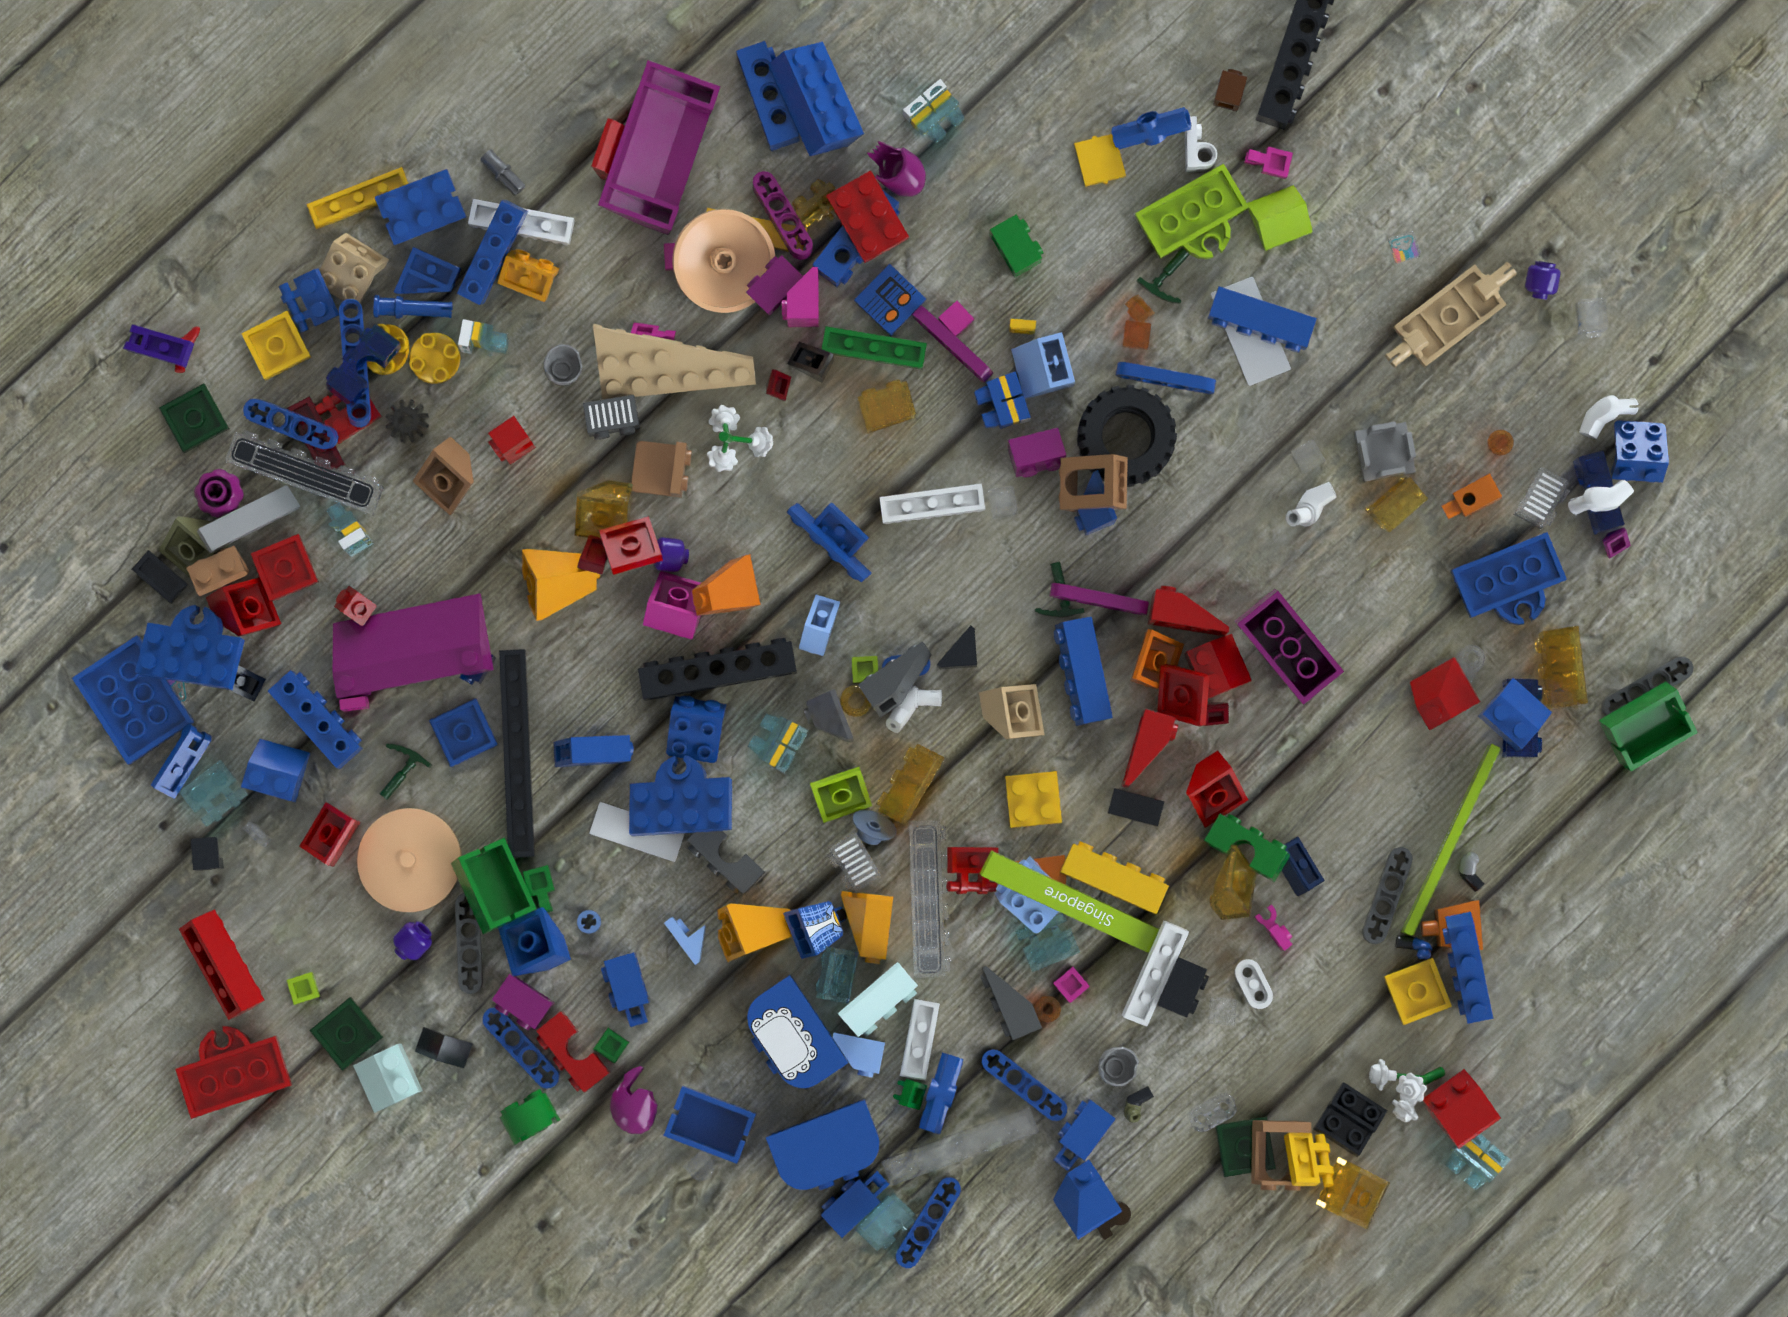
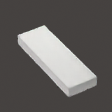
M914 999L900 1076L926 1081L939 1003Z

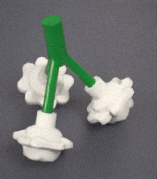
M720 405L718 409L711 411L712 416L708 422L710 425H713L714 432L721 431L719 439L723 441V446H713L712 451L707 452L709 466L714 467L716 471H731L733 466L737 465L736 451L733 449L729 450L728 446L733 441L747 443L755 457H765L772 448L773 436L769 434L767 427H756L754 433L748 438L733 436L729 432L730 430L737 429V422L740 419L739 414H735V408Z
M1379 1059L1378 1064L1372 1065L1369 1072L1370 1082L1376 1084L1377 1089L1381 1091L1388 1081L1399 1079L1396 1091L1401 1093V1100L1399 1102L1395 1099L1392 1101V1104L1395 1106L1392 1113L1395 1114L1396 1118L1405 1123L1411 1119L1415 1121L1418 1119L1414 1106L1417 1102L1424 1100V1093L1427 1090L1426 1085L1445 1076V1070L1442 1067H1438L1424 1075H1414L1410 1072L1408 1074L1397 1073L1394 1070H1389L1383 1059Z

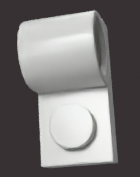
M1197 116L1190 117L1191 130L1185 131L1186 173L1208 171L1214 166L1217 159V150L1214 145L1207 142H1197V140H1201L1202 127L1201 124H1197ZM1207 152L1211 160L1209 162H1202L1198 159L1197 154Z

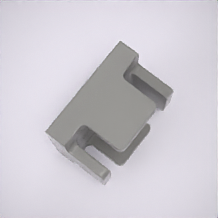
M1395 421L1370 426L1368 429L1354 432L1364 483L1414 474L1416 472L1414 466L1416 453L1412 433L1408 432L1406 422L1396 424Z

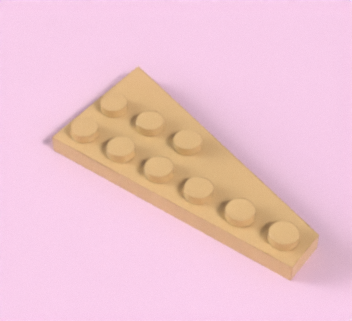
M593 324L602 400L628 395L638 397L756 384L752 356L727 351H714L703 346L696 345L695 347L682 344L679 341L645 334L637 335L627 333L626 330H613Z

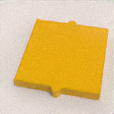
M1112 134L1101 137L1093 136L1092 139L1074 143L1085 187L1099 183L1107 184L1108 181L1126 177L1120 150L1115 146Z

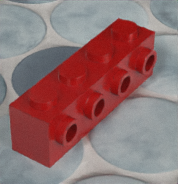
M215 909L190 920L179 928L182 937L228 1020L253 1009L265 1001Z

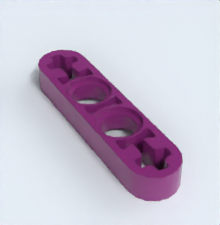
M766 171L758 172L753 178L752 187L756 197L790 254L798 260L807 259L812 253L813 246L809 234L775 177ZM762 180L764 183H768V190L770 192L768 196L765 187L760 186V181ZM773 200H779L784 206L780 210H773L769 204ZM785 221H792L796 227L792 231H785L781 225ZM797 235H798V241L800 242V244H801V245H805V244H806L804 251H802L800 248L796 249V248H797V241H796L795 237H796Z
M920 306L912 314V317L980 381L985 383L994 374L979 357L926 308Z
M1060 583L1051 584L1049 595L1057 599L1137 615H1147L1149 602L1145 600Z

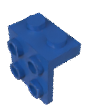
M1616 421L1614 423L1616 456L1611 469V479L1663 483L1669 465L1666 426L1662 423Z
M675 696L670 716L666 748L667 755L684 758V755L696 761L715 763L718 759L726 704L719 703L716 700H697L691 696Z

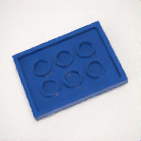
M138 635L72 677L128 765L181 732L187 724L194 723L193 718L167 679L135 673L143 642Z

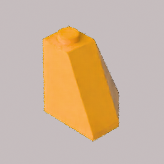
M534 549L522 550V574L530 594L527 595L529 607L536 621L543 620L597 589V579H600V574L577 568L581 556L580 553Z
M841 891V898L860 957H865V963L880 964L881 959L886 960L893 897Z
M728 904L718 909V919L722 920V929L718 930V940L727 962L792 937L783 914L790 911V909L742 904Z

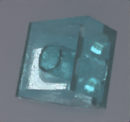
M892 1190L856 1226L855 1230L877 1251L881 1247L886 1250L896 1240L893 1236L900 1229L903 1232L906 1231L915 1222L912 1218L915 1212Z

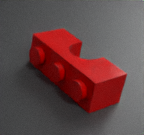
M512 416L488 433L492 438L488 441L489 445L502 462L507 460L510 465L536 448L515 416Z
M560 1011L536 1030L539 1034L536 1038L545 1050L550 1048L555 1055L552 1060L561 1071L563 1069L567 1070L571 1076L568 1080L577 1092L580 1089L584 1093L611 1073L595 1052L583 1060L575 1059L570 1055L568 1042L579 1031L563 1011Z

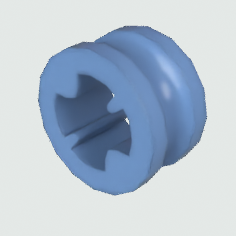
M586 910L578 916V928L584 933L592 934L600 928L601 918L596 912ZM588 914L594 916L593 920L596 919V925H592L590 930L584 928L586 924L582 925V919L587 918Z

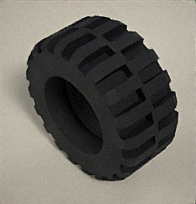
M1127 385L1123 388L1115 386L1107 392L1104 390L1087 405L1077 430V447L1080 449V457L1110 455L1103 443L1102 433L1106 422L1111 417L1119 413H1132L1141 417L1147 423L1151 433L1150 445L1138 458L1127 460V487L1138 483L1144 484L1149 479L1156 477L1169 462L1177 440L1175 419L1171 417V410L1168 405H1164L1161 402L1162 398L1157 394L1154 396L1149 393L1148 389L1143 387L1141 389L1134 388L1135 385ZM1105 468L1089 469L1091 473L1098 470L1104 482Z

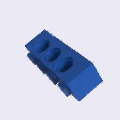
M763 41L737 50V58L770 150L774 151L800 142L797 127L768 65L776 58L773 48H767L766 42ZM759 67H766L769 70L768 74L764 77L757 76L755 71ZM773 90L778 95L774 100L769 101L763 97L764 93ZM776 114H782L786 117V120L782 124H775L772 118Z
M883 190L898 216L900 214V211H898L899 202ZM842 226L812 264V267H818V274L835 287H838L840 283L845 285L853 275L851 269L856 263L861 264L863 260ZM840 252H845L850 258L846 263H839L836 261L835 256Z
M508 200L500 202L457 294L478 305L485 303L503 266L505 257L509 253L529 211Z

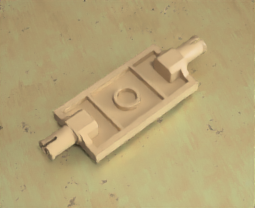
M1506 262L1491 275H1485L1476 265H1473L1393 327L1401 337L1402 343L1385 354L1386 359L1390 361L1397 355L1398 357L1390 363L1396 368L1397 365L1410 355H1415L1424 368L1507 305L1500 297L1498 291H1500L1499 287L1517 275L1515 269L1513 268L1504 274L1512 267L1510 263Z

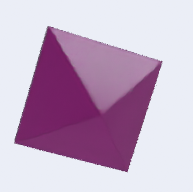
M1625 527L1608 532L1602 540L1609 559L1631 546Z

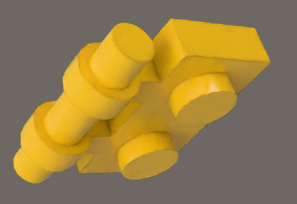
M1288 1132L1284 1135L1292 1186H1317L1320 1183V1178H1322L1324 1187L1333 1186L1332 1176L1335 1174L1333 1166L1330 1165L1328 1154L1331 1151L1329 1144L1326 1143L1325 1134L1315 1135L1316 1143H1313L1312 1133ZM1316 1155L1319 1158L1320 1165H1317Z

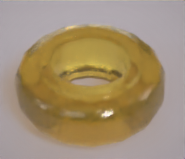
M852 685L842 692L840 704L847 715L860 717L870 710L871 704L858 685ZM854 693H858L864 698L863 705L858 709L852 708L848 704L849 697Z

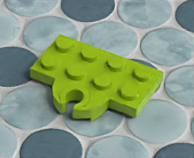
M1223 163L1138 211L1134 216L1159 259L1181 247L1197 259H1212V251L1205 248L1204 241L1208 238L1215 239L1218 243V251L1222 253L1231 235L1228 221L1248 210L1249 206Z

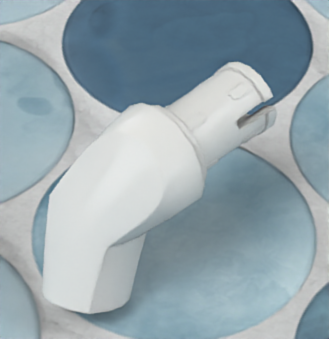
M1614 395L1600 399L1586 412L1579 433L1586 437L1597 439L1604 425L1614 420L1618 415H1635L1638 412V408H1630L1629 406L1638 405L1635 398L1618 399Z
M1625 480L1619 481L1610 488L1591 487L1585 490L1584 495L1570 499L1568 507L1571 513L1575 515L1586 510L1594 512L1614 510L1634 490Z
M1327 482L1307 490L1300 499L1296 509L1287 512V523L1290 526L1300 524L1304 527L1314 524L1320 517L1323 507L1337 498L1331 483Z
M912 686L902 704L891 710L886 720L887 728L895 733H899L918 706H942V690H919L918 687Z

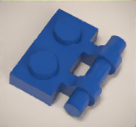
M319 268L293 279L297 287L294 291H291L288 282L278 286L282 294L280 298L283 304H287L292 315L291 318L297 326L299 333L309 330L305 321L311 318L314 326H319L339 316V312ZM299 297L302 298L307 309L304 312H301L296 299Z

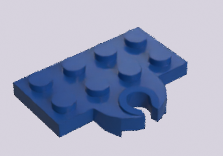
M1548 532L1451 570L1469 618L1494 609L1499 618L1514 625L1524 624L1523 618L1517 614L1518 605H1527L1530 609L1529 618L1531 621L1535 620L1545 606L1546 598L1543 589L1567 580Z
M192 605L181 610L174 618L171 626L147 623L135 673L143 676L233 690L245 640L240 637L222 635V619L207 607L203 609L204 618L202 622L195 624L194 619L200 613V607Z
M684 755L683 759L686 763V770L684 773L677 775L675 769L679 764L678 758L676 756L670 757L661 764L656 772L655 782L630 784L629 835L648 836L732 830V779L730 777L707 778V773L703 766Z

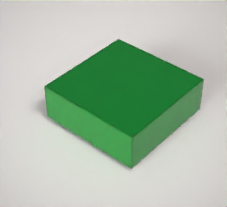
M608 1027L593 1050L615 1064L630 1042Z

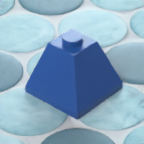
M1098 470L1093 472L1084 495L1104 494V484ZM1112 508L1080 509L1076 512L1078 516L1074 517L1078 530H1084L1085 535L1112 526L1117 520L1116 513Z
M543 907L498 928L512 976L551 970L571 960L564 935Z
M1090 1160L1085 1161L1066 1174L1053 1198L1054 1203L1078 1240L1122 1212Z

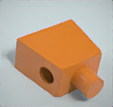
M1488 474L1454 492L1453 496L1455 499L1442 505V508L1448 520L1460 513L1467 517L1502 499V495L1491 474ZM1472 495L1475 498V502L1466 505L1463 502V498Z
M1479 900L1436 909L1434 911L1435 920L1421 921L1422 937L1436 936L1437 946L1451 948L1450 944H1445L1442 929L1447 928L1445 917L1471 912L1479 950H1483Z

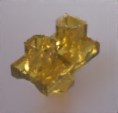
M817 179L810 187L811 192L814 194L812 198L807 201L801 195L792 201L797 216L806 228L814 221L819 223L822 219L826 218L831 222L835 219L831 213L833 208L826 198L827 194L835 191V186L830 181L826 184L822 180Z

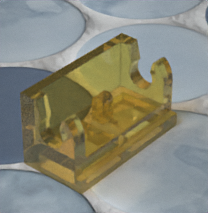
M1403 477L1369 506L1366 512L1370 514L1382 530L1385 529L1390 533L1426 502L1428 498L1411 477Z

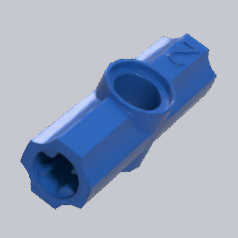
M1183 107L1158 114L1156 111L1144 113L1136 121L1112 127L1111 132L1115 146L1118 149H1123L1141 143L1149 146L1159 144L1167 136L1191 130L1192 124L1188 110Z
M942 1052L934 1079L932 1078L925 1100L927 1103L919 1128L941 1134L948 1108H951L955 1096L956 1082L964 1059Z

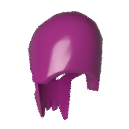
M878 141L880 146L876 145L877 149H872L874 153L867 152L868 156L879 166V175L877 174L875 178L898 196L913 197L918 195L923 190L926 181V172L921 160L904 147L894 148Z
M641 1066L633 1068L624 1075V1081L613 1092L610 1100V1111L614 1122L620 1129L629 1134H643L647 1132L654 1124L658 1104L654 1099L652 1091L638 1088L633 1094L630 1091V1087L644 1069Z

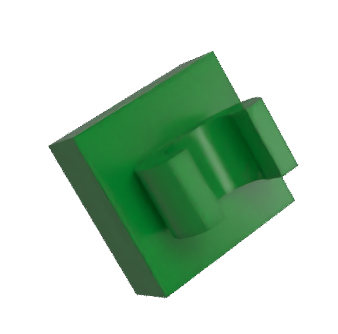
M906 1079V1081L899 1080L897 1084L903 1086L902 1094H894L893 1098L899 1100L898 1104L920 1110L927 1085Z

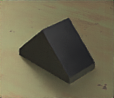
M799 342L787 364L822 383L834 362V355L828 351Z
M970 625L937 663L936 666L940 670L977 667L974 627Z
M423 1027L415 1052L439 1062L465 1068L473 1043Z

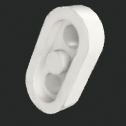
M1250 959L1240 961L1235 967L1234 975L1248 1004L1256 1009L1268 1007L1272 1002L1273 993L1257 962ZM1246 967L1252 970V974L1248 978L1242 973ZM1256 991L1263 993L1264 997L1261 1001H1257L1254 998Z

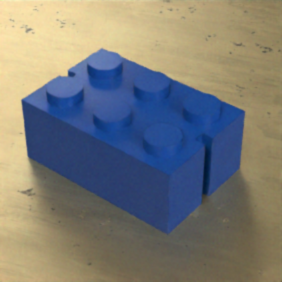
M448 169L375 197L383 219L389 218L390 222L385 225L394 245L467 217L459 196L452 197L451 193L456 191Z
M683 1085L674 1109L680 1111L678 1114L674 1112L671 1114L663 1136L737 1164L747 1141L742 1139L743 1135L748 1137L757 1113Z

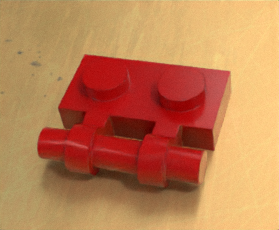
M356 383L351 386L350 390L356 393L363 389V386ZM345 385L342 386V390L331 397L327 395L322 399L323 402L315 406L319 415L328 410L332 416L325 420L324 423L336 430L338 444L382 417L370 399L371 420L369 424L361 428L353 426L348 419L347 407L341 411H338L336 407L337 404L346 399ZM358 408L353 411L352 415L355 418H363L366 415V411Z
M947 847V873H957L956 881L947 882V891L956 892V894H966L967 892L987 894L988 892H996L997 883L981 876L980 872L991 850L998 853V848ZM968 874H978L977 881H968Z

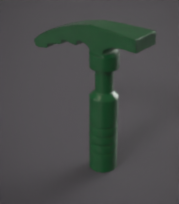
M1182 248L1163 268V272L1159 277H1155L1152 280L1153 284L1148 283L1141 277L1136 282L1152 295L1171 303L1180 304L1181 300L1179 298H1174L1171 295L1167 296L1163 291L1160 292L1158 288L1162 286L1164 279L1167 276H1171L1190 254Z
M1055 562L1050 564L1055 583L1065 584L1061 563ZM1062 599L1060 602L1062 609L1060 611L1035 609V612L1052 617H1068L1085 613L1084 608L1070 609V601Z
M386 744V747L391 750L395 749L398 752L401 751L404 755L408 754L410 759L405 762L406 765L403 769L393 776L379 794L388 800L404 781L411 768L414 769L416 762H420L428 768H431L432 764L411 749L396 744Z

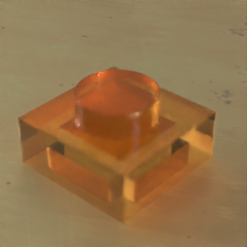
M1139 294L1125 303L1129 308L1127 312L1135 321L1143 323L1155 314Z
M1126 320L1122 347L1148 350L1151 323Z

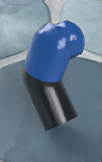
M1397 935L1396 948L1417 950V957L1419 959H1429L1431 957L1430 951L1433 949L1429 942L1411 936Z

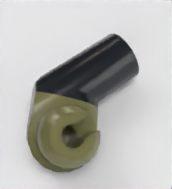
M1149 1086L1127 1097L1124 1116L1129 1122H1138L1141 1118L1142 1103L1154 1097Z

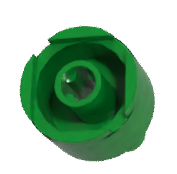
M541 1089L526 1096L523 1099L525 1103L519 1105L516 1101L500 1111L502 1116L499 1118L514 1145L527 1140L547 1129L549 1125L561 1120L547 1093H542Z

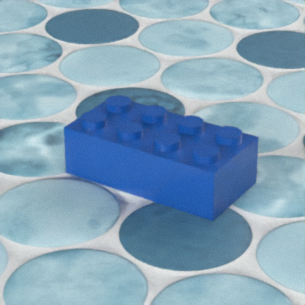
M823 42L783 51L768 64L809 156L848 147L864 135Z

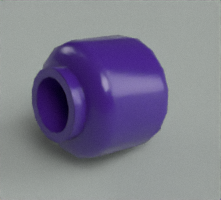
M1535 261V265L1528 267L1525 289L1533 292V298L1547 300L1548 295L1557 293L1561 272L1555 268L1556 264Z
M660 537L657 540L663 561L654 563L655 568L660 571H680L683 564L688 563L689 549H685L684 543L680 539Z
M407 922L393 938V943L396 947L394 949L395 953L403 960L407 958L410 960L420 959L432 944L431 931L421 922Z

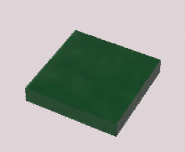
M205 383L159 407L184 454L230 429Z
M349 997L309 1030L342 1071L384 1038L352 997Z
M1267 1117L1215 1125L1223 1177L1251 1173L1253 1120H1268ZM1266 1132V1170L1276 1169L1270 1132Z

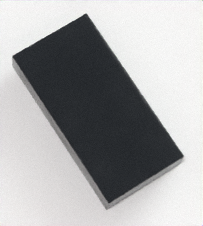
M149 550L131 569L171 604L189 585Z
M1114 788L1108 814L1158 827L1165 801Z

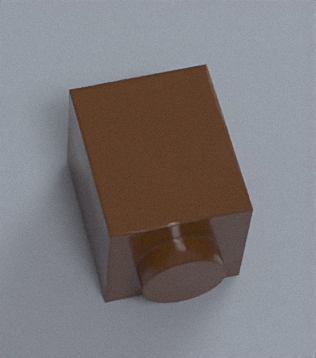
M1223 70L1213 106L1237 112L1247 77L1242 76L1243 73L1238 70Z

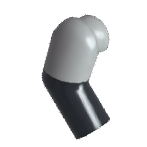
M1469 852L1460 860L1459 874L1472 890L1476 892L1485 883L1475 874L1476 866L1479 862L1478 855L1474 852Z

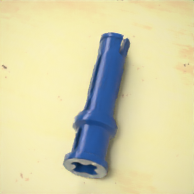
M374 296V318H378L379 315L395 316L396 319L403 318V315L452 318V302L404 300V297L396 296V298Z

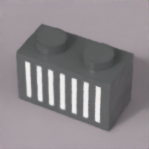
M634 395L583 403L587 432L589 437L594 436L595 440L609 438V434L620 432L621 436L631 435L635 433V429H640Z

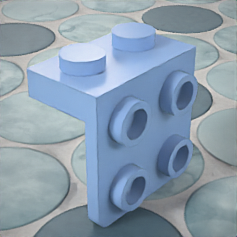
M1030 856L1026 860H1022L1019 862L1020 864L1028 868H1031L1043 875L1050 877ZM1000 884L994 893L999 902L1034 933H1039L1059 912Z

